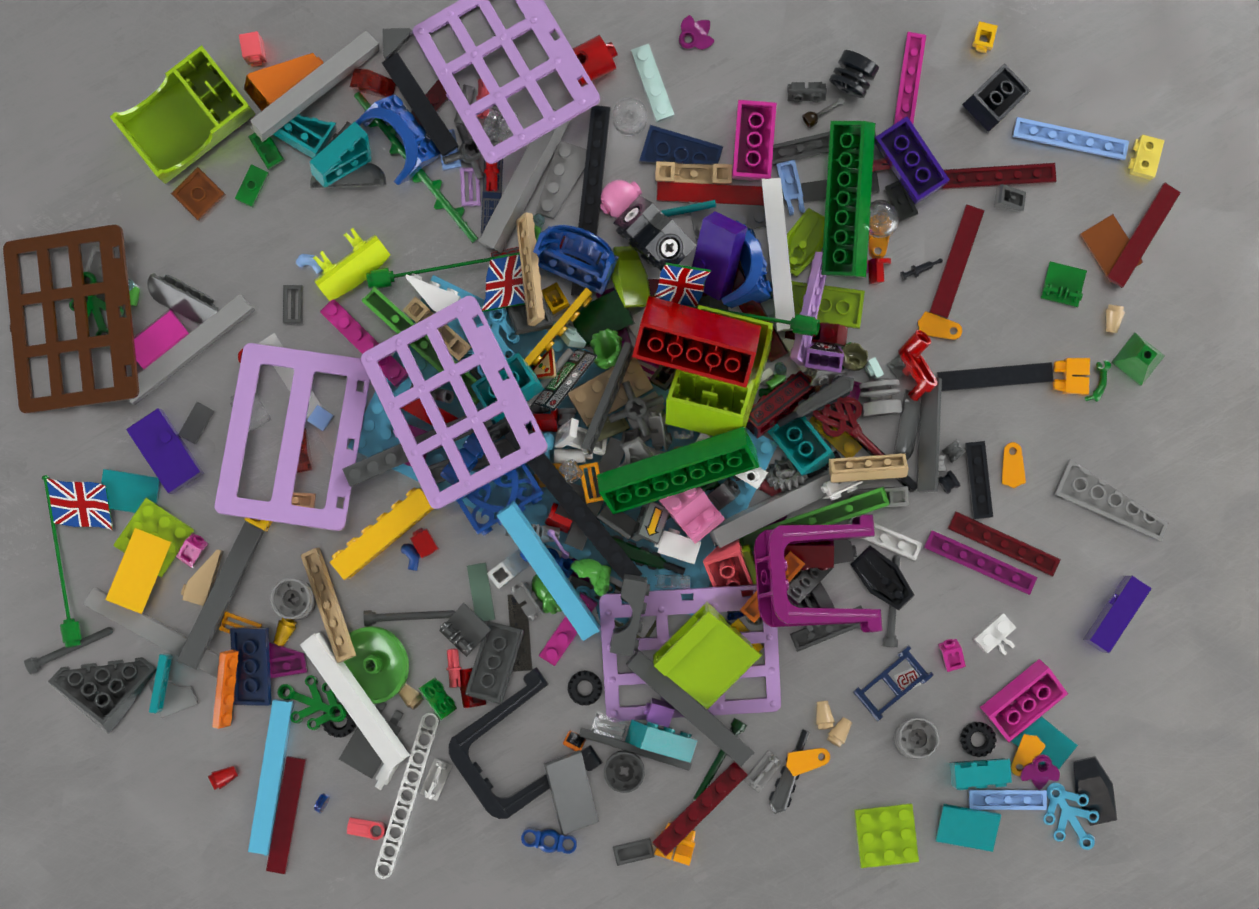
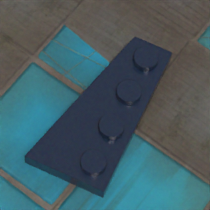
M650 125L639 162L656 163V161L675 162L677 164L713 165L719 163L723 146Z

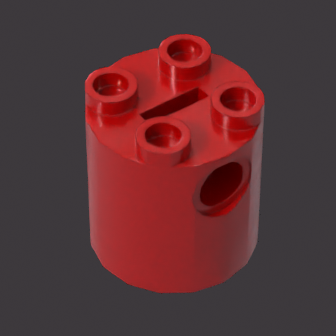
M600 35L572 48L592 82L616 70L613 58L618 56V53L613 43L605 44ZM584 77L578 80L582 87L587 85Z

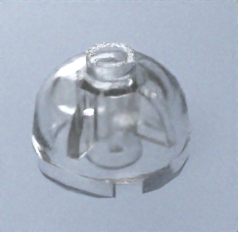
M875 200L871 202L869 235L873 238H887L898 227L899 213L896 207L889 201Z

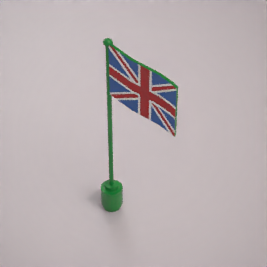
M520 252L393 274V271H389V268L371 270V273H366L368 288L376 287L380 289L391 287V283L395 282L394 278L404 277L406 274H421L490 261L486 275V295L482 312L525 305Z
M665 263L660 273L658 288L654 296L651 297L697 309L703 295L705 280L711 270ZM718 309L754 319L789 324L790 329H793L795 334L817 335L820 327V320L812 316L796 314L795 318L792 317L791 321Z
M43 475L42 480H44L67 618L63 620V624H60L62 642L65 643V648L81 645L82 636L79 621L75 622L74 618H70L55 524L71 527H101L113 530L107 490L105 485L99 483L64 482L49 479L48 475Z

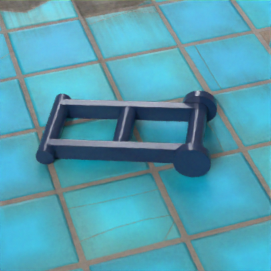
M909 645L897 654L899 658L864 688L860 689L858 687L853 691L877 721L883 718L882 713L915 685L919 682L921 684L926 683L934 675L932 672L927 673L909 652L911 649ZM906 659L919 674V677L905 689L901 690L888 673ZM882 678L896 696L878 710L864 693Z

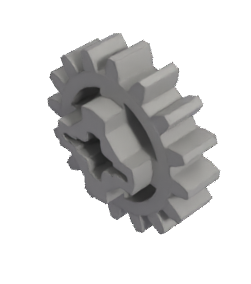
M784 456L780 461L776 459L775 464H769L770 469H766L769 472L766 476L767 482L770 487L774 486V490L781 488V491H784L785 488H788L790 491L793 486L798 488V483H804V478L808 477L807 474L802 476L799 471L797 472L796 467L789 458L785 459Z

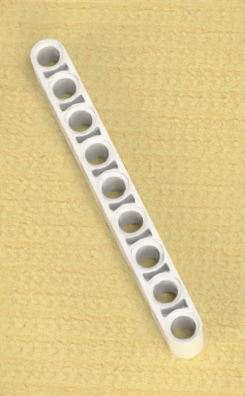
M428 712L423 715L375 866V874L380 879L388 878L395 868L440 723V718L435 712ZM430 715L435 718L436 723L434 726L426 724L427 716ZM422 734L429 736V744L424 745L420 742ZM415 753L423 754L424 761L422 763H417L414 760ZM411 771L418 774V780L415 782L410 781L408 778V774ZM404 790L412 792L411 800L403 798ZM400 808L404 809L407 813L406 818H399L397 810ZM393 827L400 829L401 835L399 837H394L391 834ZM386 846H392L395 849V854L392 856L387 855L385 852ZM380 865H387L389 873L382 874L379 870Z

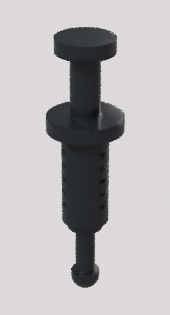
M940 258L937 261H929L919 266L913 265L911 266V271L906 273L904 271L900 272L901 278L905 281L911 275L918 277L920 273L932 269L933 265L942 263L943 260Z

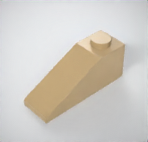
M217 549L188 580L187 584L183 585L181 595H183L182 600L204 606L214 586L223 550Z

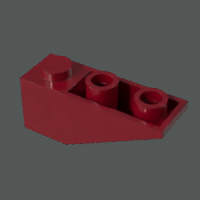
M820 323L818 334L813 335L811 343L817 342L845 346L848 327L840 324ZM793 330L785 331V338L795 340Z

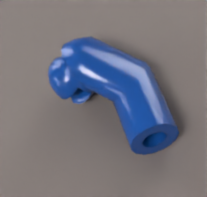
M410 543L403 544L401 552L409 558L408 569L417 571L420 558L419 553L414 545Z

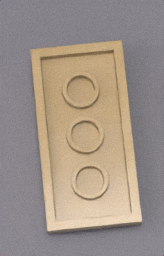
M632 357L622 383L630 381L635 396L640 397L652 390L653 386L638 360ZM614 367L567 394L586 427L591 424ZM622 383L609 414L623 407L628 402V397Z

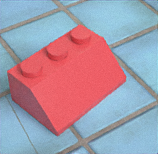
M739 539L721 548L717 546L703 560L713 587L754 585L742 554V546ZM753 590L741 591L742 597L753 595Z

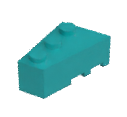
M298 114L272 135L313 159L327 146L337 131L335 122L329 123Z
M353 122L309 161L312 175L324 188L372 161L368 134L356 122Z
M631 720L625 742L643 750L691 763L697 740L691 738L692 734L683 731L678 734L675 733V729L664 726V729L658 728V724L652 722L645 724Z
M1008 758L950 762L951 785L957 788V790H966L968 787L975 786L978 789L988 788V785L994 784L995 787H1006L1007 783H1012L1010 759Z

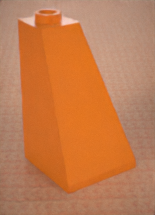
M310 53L251 72L246 75L244 90L258 108L263 111L321 66L323 61L320 57H316L314 53Z

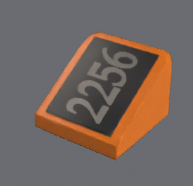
M570 730L563 745L574 751H581L586 738L580 737L579 734Z

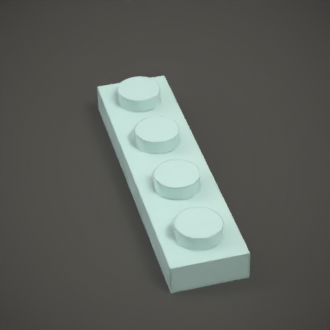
M649 44L632 49L631 53L656 122L673 117L674 112Z

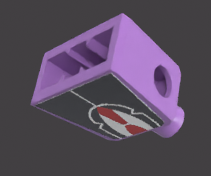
M813 342L807 349L805 367L841 373L844 352L840 346Z

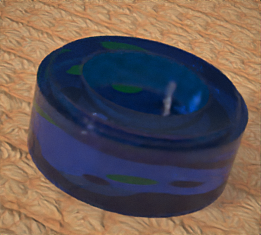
M324 793L321 794L314 805V811L321 814L326 808L330 796Z

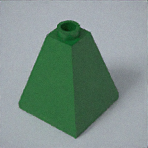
M1134 332L1111 363L1142 386L1165 355Z

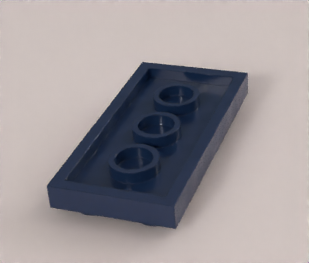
M230 628L231 650L239 651L233 705H271L269 628Z

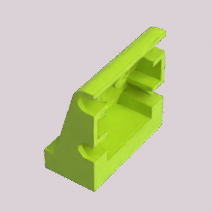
M706 602L653 655L654 667L664 676L669 677L702 706L709 709L763 654L760 651L758 652L746 637L734 626L731 627L725 618L711 604Z

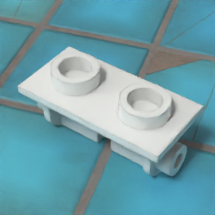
M831 480L825 482L821 486V490L827 496L823 497V499L830 498L831 501L841 497V493L846 490L849 493L858 489L857 485L863 483V481L841 482L840 484L838 482L831 483Z
M434 758L420 794L428 799L438 801L452 765Z

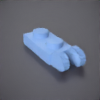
M795 159L777 163L776 168L778 176L781 178L782 193L789 216L794 215L791 200L798 199L799 211L804 213L803 192Z

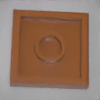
M199 167L171 193L198 221L226 195Z

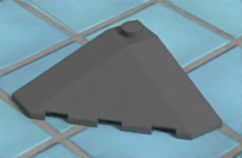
M143 657L135 658V662L124 663L123 660L108 661V665L97 666L96 663L81 665L80 669L70 670L69 666L61 667L48 682L95 724L109 733L121 721L157 669Z

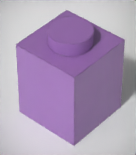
M651 698L650 703H646L644 709L646 721L669 727L674 707L668 702Z

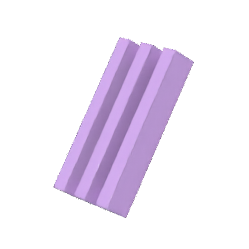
M473 167L460 168L462 207L481 206L480 179H477V177V201H473ZM464 172H468V184H469V201H468V202H466V198H465V174H464Z

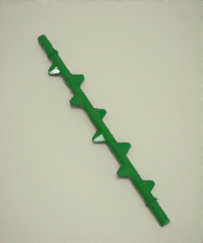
M360 91L354 95L365 111L371 106ZM375 118L368 126L370 128L378 126L392 143L389 151L390 154L400 153L406 160L405 147L395 136L396 131L391 125L387 126L382 119ZM421 168L414 175L412 181L414 183L423 181L437 199L434 208L436 210L445 208L457 223L459 229L466 234L472 243L477 241L478 237L467 225V222L462 219L465 209L463 207L454 208L440 191L442 181H432Z

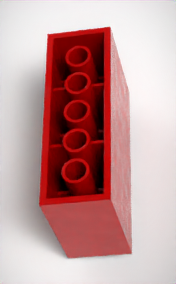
M649 296L632 357L747 388L757 352L761 326Z

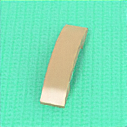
M656 161L655 181L732 184L733 164H677L675 162Z
M416 296L403 309L416 323L434 314ZM446 324L438 328L450 354L460 362L472 347Z

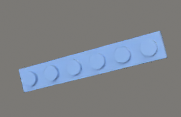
M1020 117L1016 118L1012 136L1123 161L1126 159L1129 145L1128 140Z

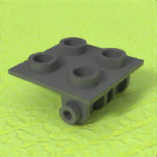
M463 603L449 620L440 626L441 629L439 631L467 657L490 632L491 628Z

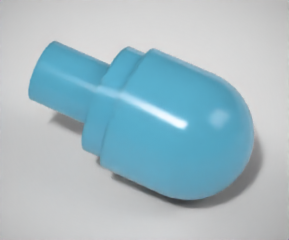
M544 432L543 436L548 445L544 454L550 459V451H553L555 437L550 432Z

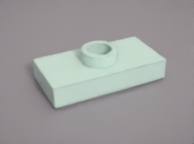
M568 323L566 325L568 329L560 338L568 347L584 348L586 342L579 335L577 329Z

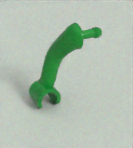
M1104 360V368L1101 362L1096 363L1097 369L1100 370L1099 384L1096 390L1093 391L1092 396L1085 397L1086 401L1094 399L1098 402L1101 399L1107 385V371L1111 368V363L1108 360Z

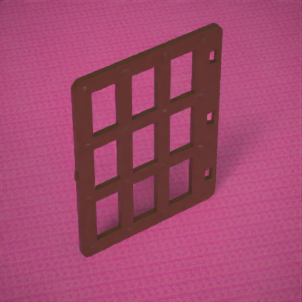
M107 225L6 242L3 246L20 411L23 413H34L136 398L139 395V382L123 229L119 225ZM99 242L103 282L84 284L81 244ZM68 247L72 287L53 289L49 249ZM114 247H119L120 258H115ZM37 251L41 291L22 294L18 254ZM105 294L109 334L90 337L86 297ZM73 299L77 339L59 341L55 301ZM42 303L46 343L28 346L24 306ZM121 306H125L126 317H121ZM110 346L114 387L95 389L91 349ZM79 351L83 391L64 394L60 353ZM47 356L51 396L33 398L29 358ZM131 365L132 377H127L126 366Z

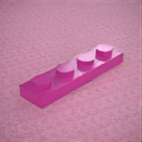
M581 592L580 597L592 613L597 602ZM566 615L539 653V657L553 666L557 664L577 634V631Z

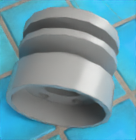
M880 378L859 384L860 389H868L869 391L860 393V397L869 398L870 400L861 404L862 417L903 413L901 400L892 399V395L900 393V389H891L893 386L900 385L899 380Z
M284 579L279 581L273 587L270 594L272 609L278 616L285 619H303L310 615L316 606V599L311 585L302 580ZM295 596L299 597V600H297L296 603L292 602V599L295 598Z
M912 718L905 720L898 726L894 741L896 748L902 755L907 758L922 759L929 757L936 751L940 736L938 729L929 720ZM915 734L920 738V740L916 741V744L915 741L911 740V737H914Z

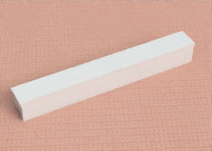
M763 178L762 191L775 318L791 321L792 317L795 318L781 178ZM776 322L777 333L793 330L790 329L789 324Z
M323 632L314 633L301 643L300 646L388 770L390 771L405 758L409 757L410 754L344 662L337 663L331 644Z

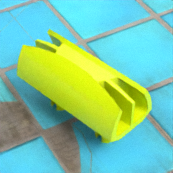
M354 228L350 229L354 238L345 232L343 235L354 248L353 251L336 264H332L323 251L319 252L324 260L323 262L316 255L313 257L323 270L322 274L314 282L329 301L356 288L367 279L366 273L379 269L388 259L390 253L375 234L366 241H363Z

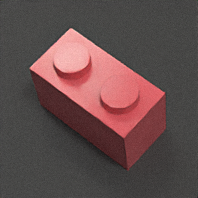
M258 31L239 34L242 57L247 64L256 67L261 66L262 62H267L264 42Z

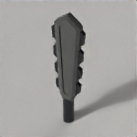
M846 375L835 377L832 379L831 384L823 385L818 393L813 392L809 395V399H803L798 402V406L793 412L776 421L778 426L781 428L796 418L809 417L813 415V411L824 409L826 404L832 405L837 402L839 397L845 398L850 395V392L853 391L854 378Z
M802 729L796 748L792 752L804 749L809 731ZM786 765L780 771L781 778L776 780L775 791H772L769 796V805L775 814L786 811V808L790 807L792 800L790 795L795 791V780L799 779V775L792 776Z

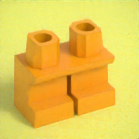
M1066 358L1054 362V372H1063V379H1054L1053 390L1063 391V394L1089 395L1090 377L1087 376L1090 375V358Z
M692 830L676 846L674 855V849L665 857L657 848L654 851V855L670 860L672 858L673 861L689 866L695 847V830Z

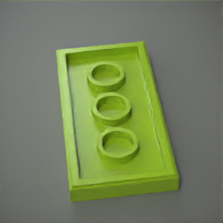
M791 281L796 316V314H800L802 311L803 297L806 294L808 285L803 282ZM824 285L817 319L820 320V323L840 324L848 328L860 329L865 291Z

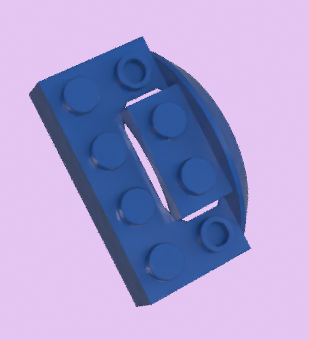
M396 94L374 102L355 121L359 126L364 125L367 127L375 118L385 120L391 124L401 137L405 147L406 160L404 168L394 180L397 185L409 181L422 167L433 163L441 155L434 142L426 134L425 129L419 125L414 115L408 111L403 101Z
M747 228L740 256L746 280L736 291L722 298L723 304L731 309L751 300L762 303L773 298L771 291H773L772 285L767 281L765 275L767 274V263L763 257L761 244L756 239L753 229Z
M556 225L546 228L540 233L533 251L539 258L538 266L601 295L606 291L619 258L614 255L610 246L597 235L569 225ZM563 236H566L563 245L560 249V244L563 239ZM564 253H567V254L573 255V256H575V257H578V258H580V259H582V260L588 262V263L591 264V265H588V264H586V263H584V262H581V261H579V260H577V259H575V258H572V257H570V256H568V255H565Z

